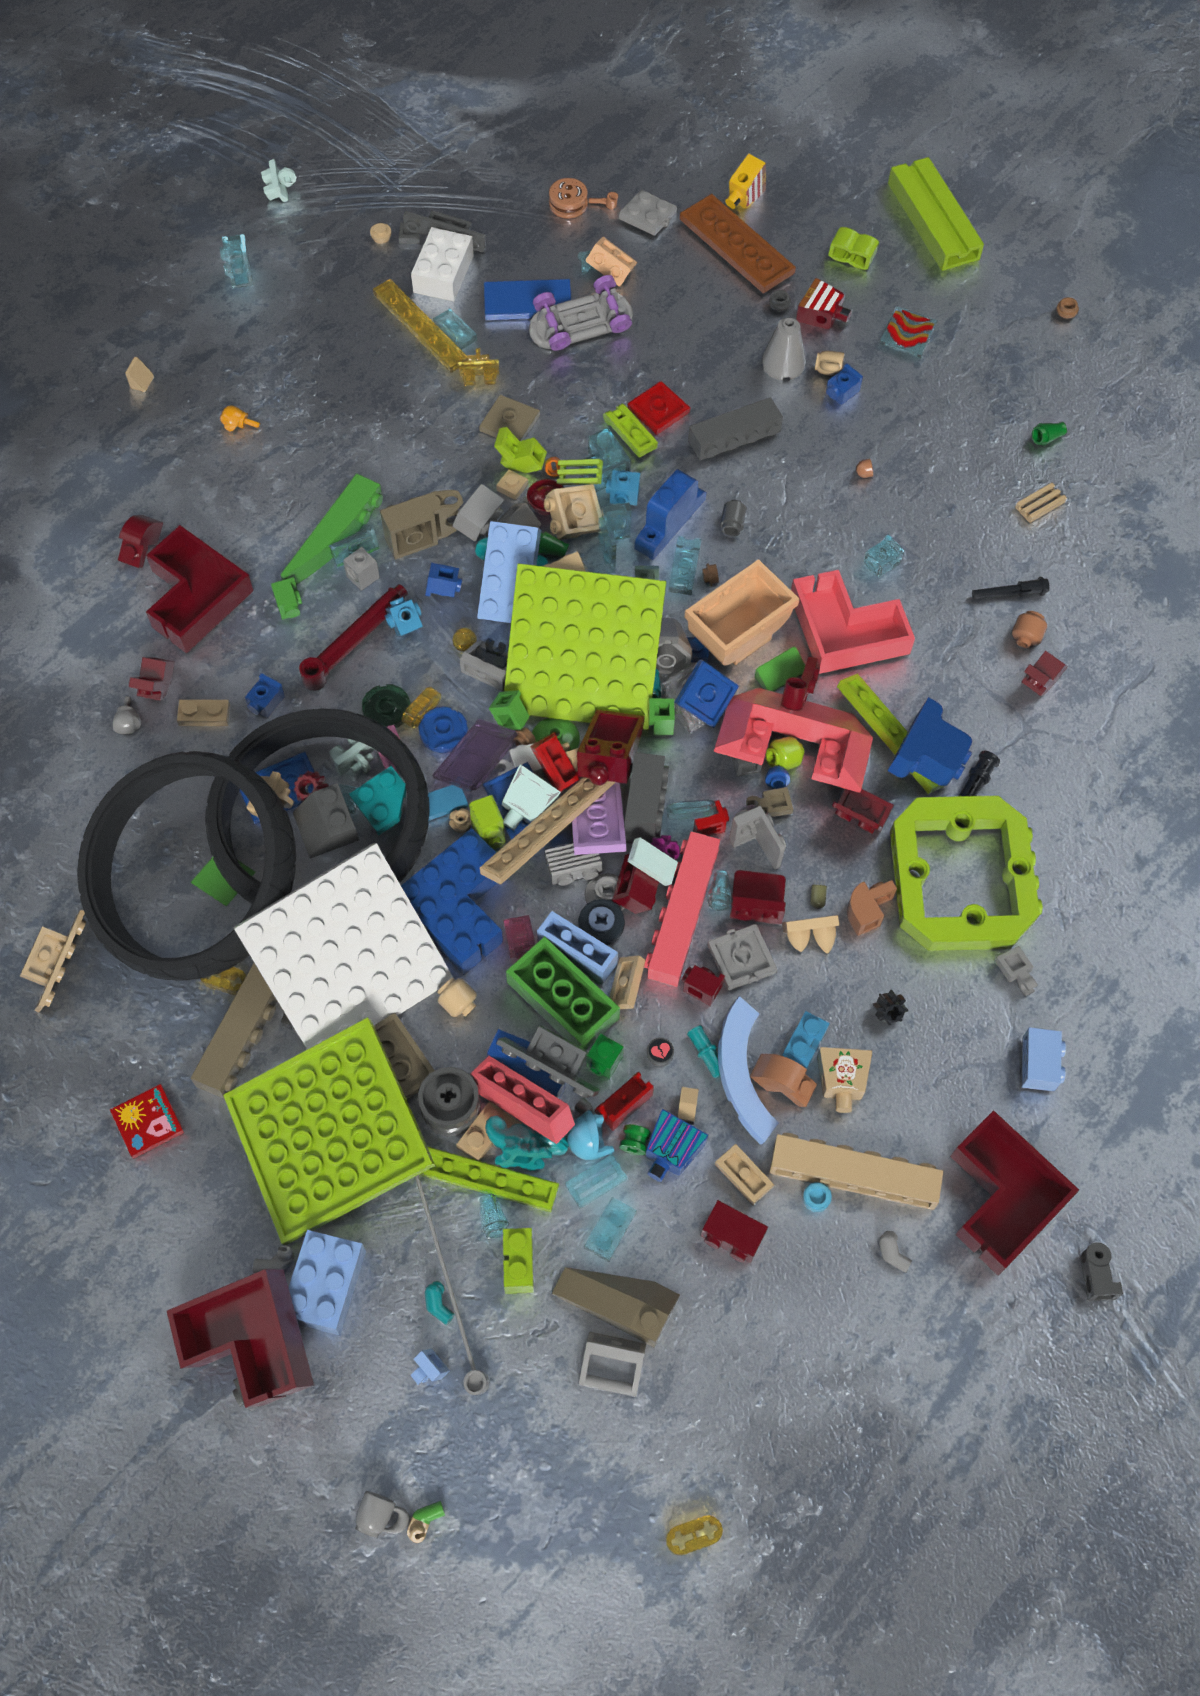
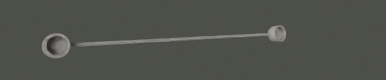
M417 1175L415 1179L472 1370L464 1378V1388L469 1394L481 1395L489 1388V1377L485 1372L475 1368L419 1175Z

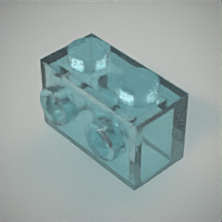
M244 234L222 237L223 247H219L222 261H226V263H223L225 276L230 277L232 288L254 286L252 267Z

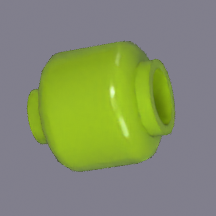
M794 737L773 740L766 750L768 764L771 767L781 766L786 770L797 768L802 763L804 756L802 744Z

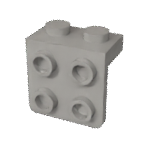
M761 806L749 811L742 810L738 812L733 818L729 835L732 847L735 848L756 838L774 870L780 868L786 843L783 836L777 834L773 828V820L769 813H765Z

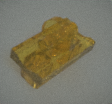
M476 348V355H467L468 361H458L459 374L462 376L464 386L476 385L475 375H484V384L486 385L496 384L497 374H499V359L490 360L489 354L481 355L480 348Z

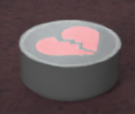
M656 1038L649 1043L647 1058L653 1065L665 1066L672 1061L674 1047L669 1040Z

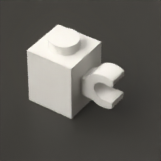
M533 744L518 745L514 749L509 750L510 762L505 759L496 760L494 768L505 769L503 772L497 773L498 776L520 766V764L528 762L534 774L542 779V768L530 748Z

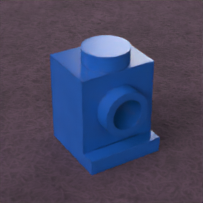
M845 364L840 372L828 380L826 393L831 399L843 405L860 392L863 376L850 365Z
M431 563L425 596H430L431 593L441 596L454 597L455 592L460 593L462 578H458L459 568Z
M263 673L260 674L258 682L245 696L247 708L255 715L261 714L266 718H269L285 698L282 684Z

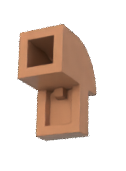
M892 880L886 883L878 882L872 885L870 889L865 882H862L852 892L847 907V916L857 936L881 926L884 914L878 905L894 898L897 887Z
M761 1054L750 1075L766 1091L782 1092L798 1107L807 1106L817 1086V1083L805 1074L807 1071L805 1067L777 1054Z

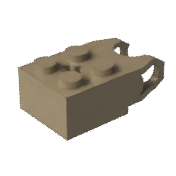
M434 491L380 510L384 537L395 560L438 545V540L448 537L457 531V529L452 527L453 524L448 523L446 519L451 516H457V513L460 511L458 509L463 504V499L459 491ZM450 496L458 499L454 504L446 505L444 503L445 499Z

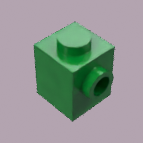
M600 1033L586 1057V1066L593 1073L610 1079L623 1058L624 1046Z

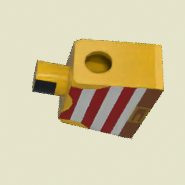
M751 154L746 156L730 178L729 196L725 200L728 207L735 209L739 205L747 209L766 191V163Z

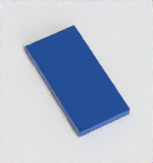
M570 279L484 282L485 320L532 319L538 312L533 305V300L536 296L545 292H550L554 295L556 300L554 305L570 301Z

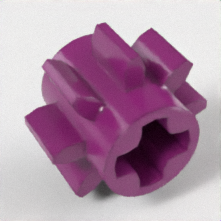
M661 835L660 838H653L651 845L674 860L678 859L680 848L677 841H671L670 835Z

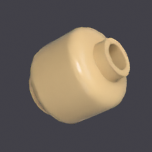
M453 978L449 979L437 992L439 994L438 1003L452 1017H458L461 1013L466 1017L476 1007L473 1001L476 999L477 993L462 978H457L456 980Z

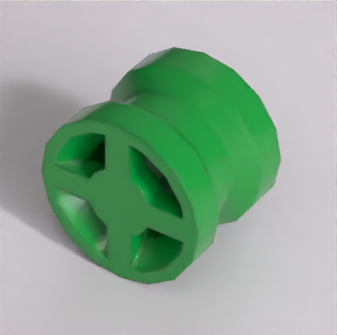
M624 1125L623 1133L625 1136L624 1140L620 1141L619 1148L630 1154L645 1155L647 1150L645 1143L650 1138L651 1131L638 1125Z

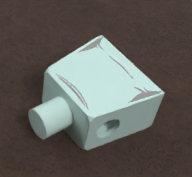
M520 764L502 801V806L509 810L503 819L504 825L514 831L521 820L530 824L558 799L561 792Z

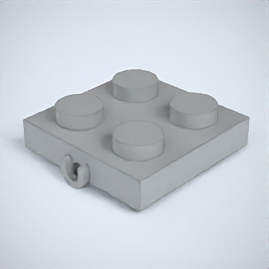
M641 190L620 211L619 219L655 236L663 227H668L670 219L676 214L677 206Z
M757 924L738 931L731 929L726 932V935L708 941L707 946L720 974L725 975L724 983L728 991L748 983L751 984L754 981L757 982L759 979L777 973V967Z

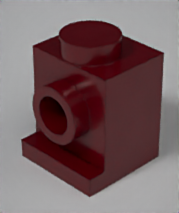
M694 965L691 968L689 966L682 977V981H684L683 992L711 1007L724 985L725 975L720 974L719 977H716L714 972L706 967L700 968Z

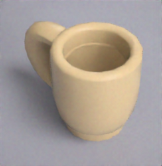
M836 351L818 352L815 370L824 375H836L843 368L844 353Z

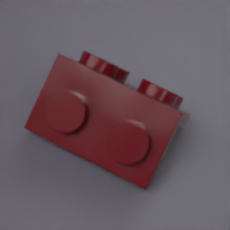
M845 789L838 803L833 802L832 807L836 810L834 813L836 816L848 822L854 819L859 822L858 826L861 829L873 834L875 830L878 832L882 831L894 805L861 789L860 793Z
M737 870L734 874L730 918L782 924L786 902H784L786 878L778 874Z

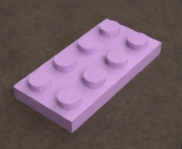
M616 782L572 821L574 855L626 852L620 783Z

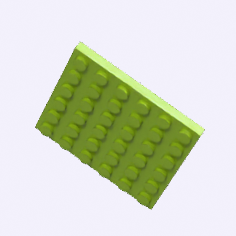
M518 563L504 692L519 690L521 693L519 698L530 716L591 723L596 710L645 716L643 730H648L649 698L653 697L667 581Z
M368 1017L223 1095L283 1245L292 1243L305 1236L307 1230L314 1231L436 1166L372 1020Z

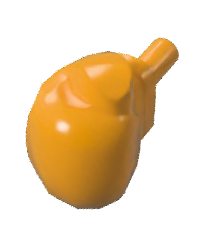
M229 405L225 407L220 416V421L229 432L233 431L236 427L243 429L245 424L256 428L260 427L259 422L248 419V413H245L236 406Z

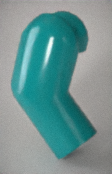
M434 1281L426 1287L424 1292L426 1309L447 1326L455 1313L442 1304V1295L445 1291L444 1285L439 1281Z

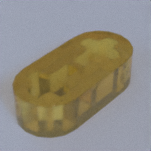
M432 687L426 688L405 710L402 717L403 723L412 729L417 728L424 718L423 716L428 711L437 707L441 700V693Z
M232 967L217 974L220 978L211 976L210 979L206 977L200 980L208 988L236 995L246 978V974L241 969ZM237 977H239L242 983H237L235 987H233L231 982L227 980L230 979L235 981Z
M710 1515L677 1525L667 1534L666 1546L672 1554L677 1556L686 1555L712 1546L722 1536V1525L716 1517ZM704 1522H708L710 1526L715 1525L717 1528L711 1540H709L707 1535L698 1538L695 1532L704 1528ZM676 1532H680L681 1536L692 1534L693 1539L685 1542V1549L680 1550L678 1545L673 1546L671 1543L675 1539Z

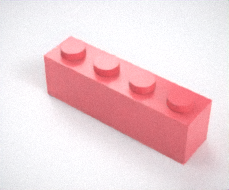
M488 1056L470 1073L478 1086L479 1095L557 1144L575 1126L570 1107L567 1103L491 1056Z

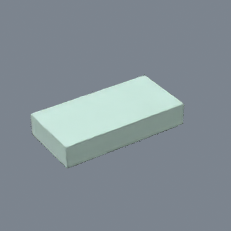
M641 837L634 839L627 861L665 886L672 884L678 864L676 860Z

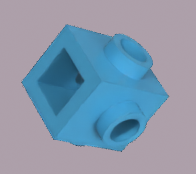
M613 470L612 479H607L606 493L610 494V503L637 506L640 473Z
M403 597L390 602L391 607L386 608V622L390 629L394 628L397 636L405 635L423 627L419 618L422 615L420 608L416 602H412V599L404 600ZM402 612H404L405 614L404 619L401 616Z

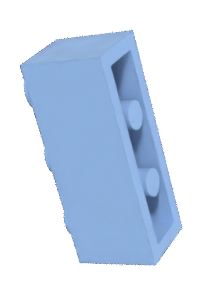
M551 911L537 930V943L545 936L577 968L602 985L617 966V951Z

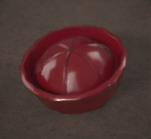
M551 479L538 480L528 488L527 500L538 514L551 515L544 507L546 495L553 489L564 488V486L557 484V481Z

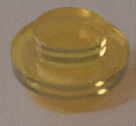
M468 628L457 630L453 636V645L459 651L465 652L477 642L475 633Z

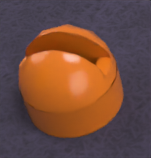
M550 457L545 462L546 473L551 477L559 476L557 470H560L558 460L560 459L557 457ZM552 462L556 463L557 470L552 469Z

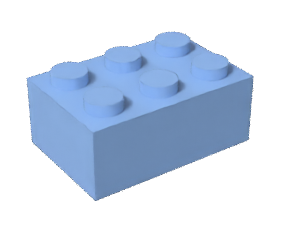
M307 1230L289 1285V1292L298 1325L341 1335L366 1253L362 1243Z

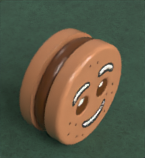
M559 179L549 189V207L558 217L566 219L579 217L587 209L588 190L584 183L577 179Z

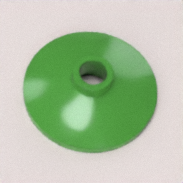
M547 718L540 721L532 730L536 742L553 732L559 734L557 738L560 744L569 743L570 749L565 752L578 748L580 744L579 731L569 720Z

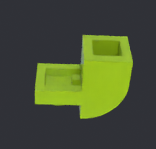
M507 427L499 428L494 447L502 455L500 463L511 471L522 473L542 470L547 451L534 437L519 441Z

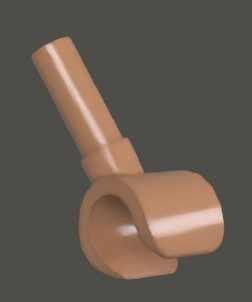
M609 192L607 198H589V203L603 204L608 209L613 210L617 206L618 194L616 192Z

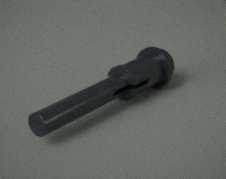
M1039 577L1038 580L1019 581L1017 585L972 590L973 599L1013 594H1018L1020 597L1033 594L1043 596L1049 592L1050 585L1047 578Z

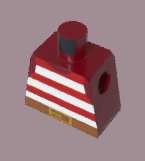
M815 278L798 305L796 320L800 323L830 329L836 319L847 323L851 317L852 310L843 307L845 297L843 292Z

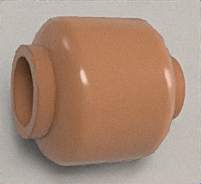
M1027 611L1020 614L1012 629V636L1017 640L1016 644L1023 648L1038 646L1042 642L1048 627L1045 617L1035 611Z

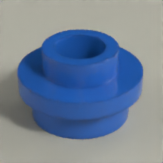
M775 766L768 770L765 782L770 788H784L790 783V774L784 767Z

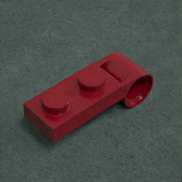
M808 656L801 679L792 677L786 680L781 705L784 708L794 711L801 710L804 702L807 700L808 693H814L820 669L816 668L817 658Z

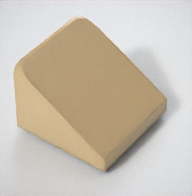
M138 357L133 358L125 372L130 388L142 392L147 391L154 378L152 372Z

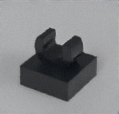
M488 638L485 643L486 648L478 646L475 656L483 662L505 668L507 658L502 654L506 650V644L499 642L498 647L493 649L495 641Z

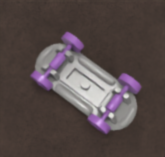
M612 275L602 276L594 282L595 294L554 305L556 302L554 295L550 292H545L536 296L533 300V305L538 312L530 322V337L539 347L558 351L570 344L611 332L621 333L632 325V306L623 295L616 292L614 288L616 282Z

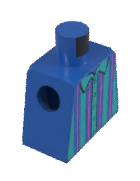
M662 1109L646 1150V1157L653 1161L647 1174L659 1182H662L668 1170L680 1176L705 1147L709 1135Z

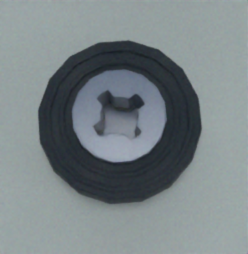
M605 899L593 900L587 903L580 911L578 926L605 945H610L617 941L623 933L625 926L624 914L620 907L612 901Z

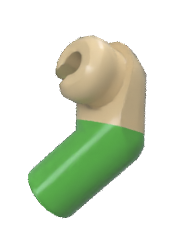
M441 1501L417 1509L413 1513L407 1528V1535L413 1543H420L425 1539L431 1521L445 1516Z

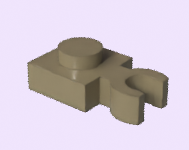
M787 787L763 791L762 798L750 796L746 800V805L761 806L763 811L769 813L771 817L793 813V806Z

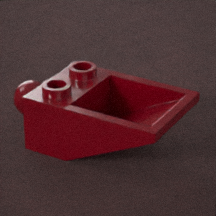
M596 710L577 751L578 777L589 778L590 782L597 786L603 785L607 781L627 784L632 773L634 754L638 750L645 716Z

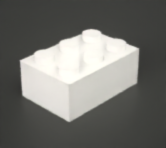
M431 227L411 272L413 293L454 302L474 256L472 236Z

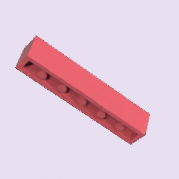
M691 831L689 839L683 840L680 854L683 855L681 862H678L674 877L677 878L675 884H671L668 887L666 899H669L667 907H662L659 922L663 923L661 929L655 930L651 944L655 945L653 954L648 953L644 968L648 969V979L678 987L718 855L721 839Z

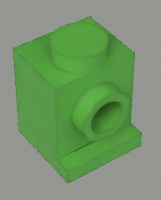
M294 577L271 583L282 620L300 615L298 605L302 604Z
M519 690L499 692L489 707L502 731L520 730L525 726L530 717L519 698L521 695Z
M649 698V725H653L654 735H673L675 722L674 699Z

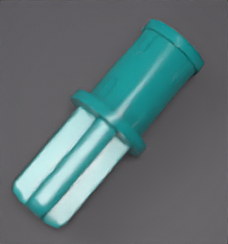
M702 1025L696 1026L687 1033V1036L698 1051L697 1057L702 1058L714 1078L720 1077L718 1053L716 1052L717 1046L712 1045Z

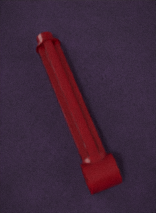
M400 584L395 588H388L384 595L316 658L304 659L299 665L303 686L310 691H317L323 688L329 672L385 620V615H387L386 608L391 607L390 602L401 597L405 598L408 595L407 590Z

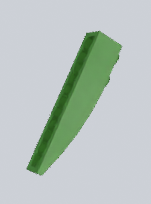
M356 473L280 574L282 580L294 577L297 585L340 552L361 527L368 523L375 508L381 505L383 495L380 484Z

